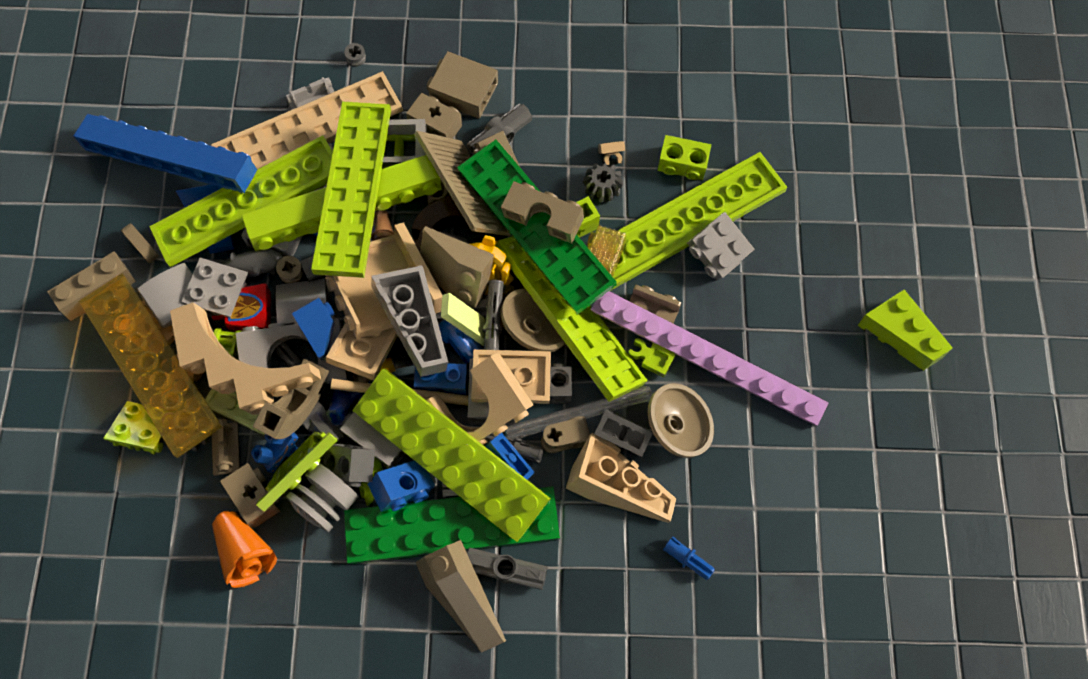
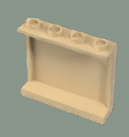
M404 222L394 225V235L370 242L364 278L326 275L327 287L330 292L334 291L336 306L339 311L343 310L348 331H353L356 339L393 328L371 287V276L423 265L435 314L441 312L442 294Z

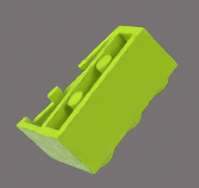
M902 290L867 313L858 324L863 330L866 328L875 334L882 343L886 342L898 350V354L923 371L942 359L953 348L905 290Z

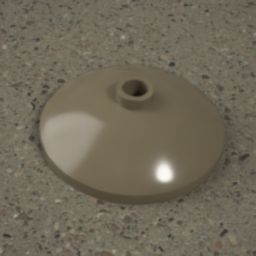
M526 289L515 290L505 298L501 306V319L507 332L516 342L533 351L549 352L557 351L565 345L564 340Z
M677 383L666 384L653 393L648 405V419L652 432L659 443L672 454L682 458H693L704 453L710 447L714 436L713 419L704 400L694 390Z

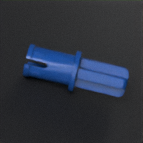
M672 537L663 549V551L682 563L683 568L688 566L705 580H708L714 573V567L697 556L695 549H689L675 537Z

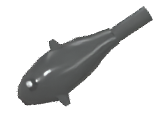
M267 249L248 251L238 255L232 252L230 253V258L220 264L248 272L246 278L259 277L267 273L275 275L277 263L283 257L281 253Z

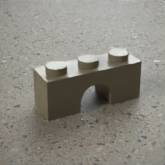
M513 182L501 206L505 218L526 226L534 214L539 212L547 213L551 216L547 224L549 235L571 244L584 219L583 208L578 203L571 200L563 201L548 191L544 193L537 191L528 183L519 184Z
M114 251L47 292L59 311L72 321L92 309L89 301L95 294L110 290L115 295L136 281Z

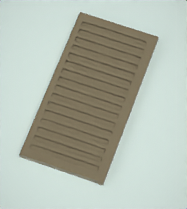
M416 131L414 133L415 137L471 231L511 236L458 171L457 167L472 157L463 142Z

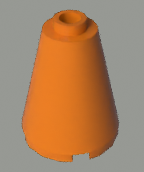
M224 511L216 516L212 527L223 578L227 585L230 583L233 588L245 587L258 581L257 575L263 571L268 574L277 562L274 551L236 512Z

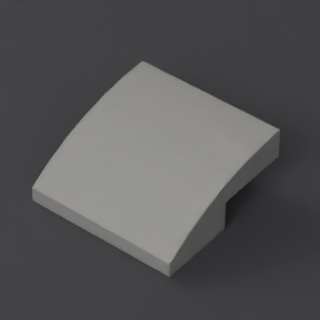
M185 263L158 274L137 288V292L162 328L172 325L170 310L187 305L181 301L193 274Z
M326 279L276 285L277 323H284V326L294 325L296 320L292 315L293 312L317 298H320L323 304L328 301Z

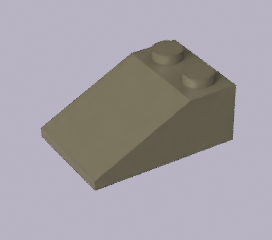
M425 226L420 254L436 284L446 294L451 293L467 306L475 309L487 291L494 254Z

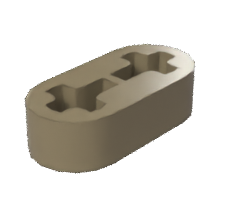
M131 223L121 229V232L148 263L159 257Z

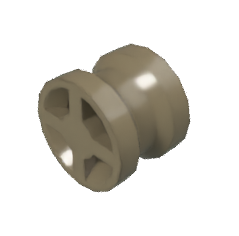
M284 256L278 261L276 266L277 273L284 283L300 282L304 272L297 258L294 256Z

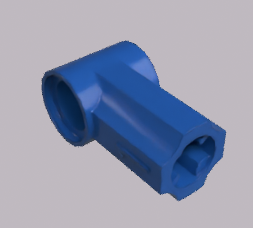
M445 319L438 323L442 341L450 343L465 364L469 363L470 359H473L474 350H484L477 341Z

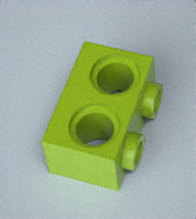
M665 135L657 171H662L667 175L685 176L691 180H703L707 169L711 144Z

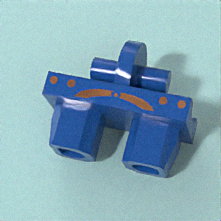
M295 433L285 439H275L265 434L266 444L264 446L256 445L251 451L255 462L263 464L267 472L274 473L285 457H289L298 448L295 445L298 440V436Z

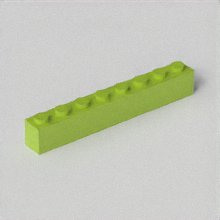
M427 155L381 170L375 211L386 210L393 205L402 202L408 203L414 198L432 195L436 191L441 190L440 177ZM326 187L242 214L254 250H266L273 245L290 242L306 234L317 233Z

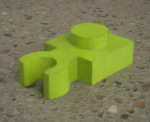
M636 338L634 345L638 346L641 350L635 352L630 349L628 352L630 358L635 360L643 359L641 367L664 378L676 354L656 343H653L651 348H648L643 340Z

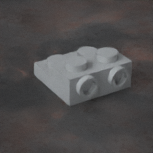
M726 212L720 214L687 242L690 246L691 254L696 259L701 260L705 265L706 273L716 280L725 277L746 256L755 250Z

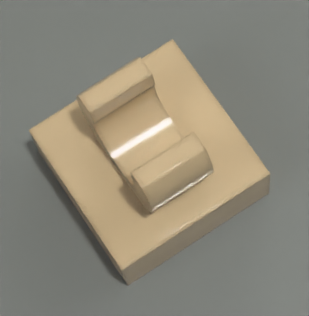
M624 141L598 144L599 154H605L603 162L609 165V157L615 155L617 163H621L622 156L619 152L625 151Z

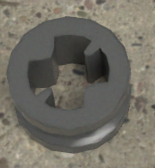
M358 43L346 46L344 54L347 63L353 67L364 64L366 61L364 47Z

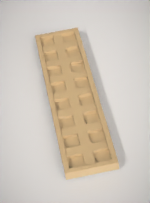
M382 71L211 145L213 147L221 146L236 153L244 152L248 154L258 170L322 135L327 143L335 141L342 101L390 104V117L402 112L403 108Z

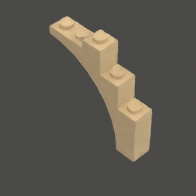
M194 302L170 310L180 367L193 374H200L206 371L210 388L221 394H230L236 391L239 408L252 415H258L264 403L273 404V396H284L289 393V390L307 388L312 386L313 382L321 380L319 369L310 363L289 368H264L252 366L235 359L217 340L210 327L206 310Z

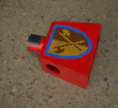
M267 284L242 288L231 318L211 312L212 319L225 320V325L230 332L243 331V328L257 326L258 329H267L268 325L271 324V292Z

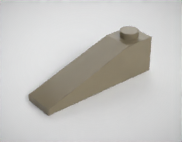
M461 540L447 545L415 562L428 590L481 652L506 641Z

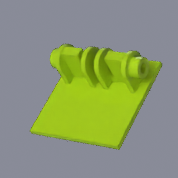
M127 401L103 439L113 443L114 446L120 445L131 450L135 447L136 451H141L143 448V451L150 452L151 454L161 453L163 443L159 441L165 433L163 428L169 426L170 423L167 421V418L173 419L176 412Z

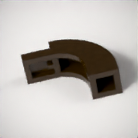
M451 196L440 198L426 206L418 214L411 227L414 243L419 252L425 226L438 232L453 226L470 229Z

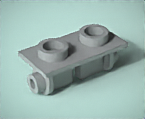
M321 77L320 80L309 84L310 86H304L294 91L290 90V94H287L285 97L291 109L293 110L333 93L334 90L329 77Z

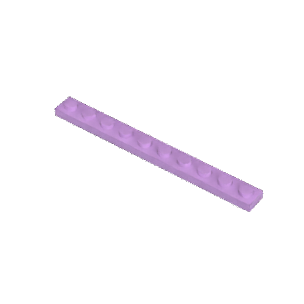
M610 291L596 300L591 308L593 313L652 343L668 349L683 359L815 426L819 424L829 404Z

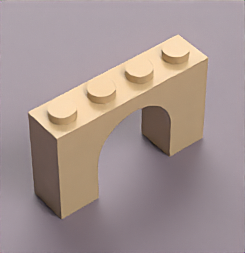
M499 352L491 355L470 370L486 394L489 402V414L486 422L481 427H467L459 423L452 416L439 394L426 400L482 445L488 442L485 438L486 436L493 433L496 437L508 429L507 422L513 419L517 423L529 415L527 409L533 406V403Z

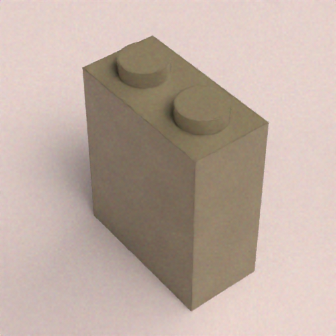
M447 51L444 59L439 60L434 77L431 76L429 78L427 90L429 91V96L437 98L440 103L448 107L452 106L460 112L480 119L498 85V70Z

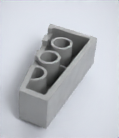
M423 265L371 276V287L420 377L445 372L448 360Z

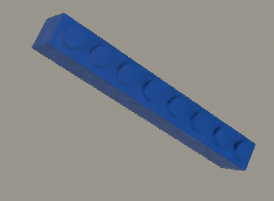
M87 114L74 134V138L86 151L245 193L257 171L251 157L244 152H232L221 146H209L202 141H190L182 136L175 137L163 131L148 130L143 126L129 125L121 120L117 122L102 115L94 116Z

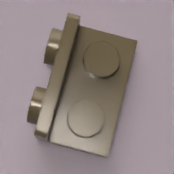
M635 285L629 301L673 324L681 306V302L677 301L674 296L659 294L645 285Z

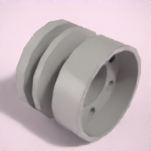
M319 463L311 472L307 471L304 475L311 486L306 488L298 484L295 487L302 494L301 498L292 492H289L286 498L290 501L294 510L309 523L329 532L333 526L325 520V517L328 515L338 522L340 517L333 508L337 505L344 510H348L358 498V495L338 476Z

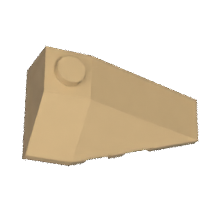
M591 433L572 466L566 489L596 502L669 523L672 519L676 498L654 478H648L638 469L639 465L636 462H630L620 453L621 449L614 443Z

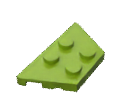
M314 432L277 468L273 478L265 488L268 492L258 500L256 505L265 512L288 488L290 490L294 489L301 481V476L307 470L311 472L320 462L319 458L337 442V438L330 432L327 434L324 432Z

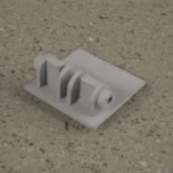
M199 258L181 302L184 304L194 302L204 310L231 318L242 288L247 286L245 280L248 272Z

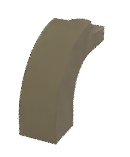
M304 359L302 364L310 363L319 369L321 380L313 382V385L307 388L289 390L288 394L282 396L273 404L264 403L253 427L275 439H285L293 434L306 420L321 396L318 393L329 370Z

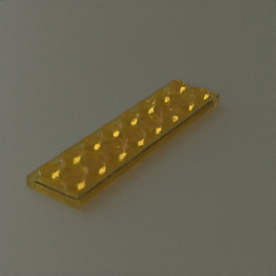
M123 273L79 301L175 457H180L222 428V425L188 372L180 367L177 355Z

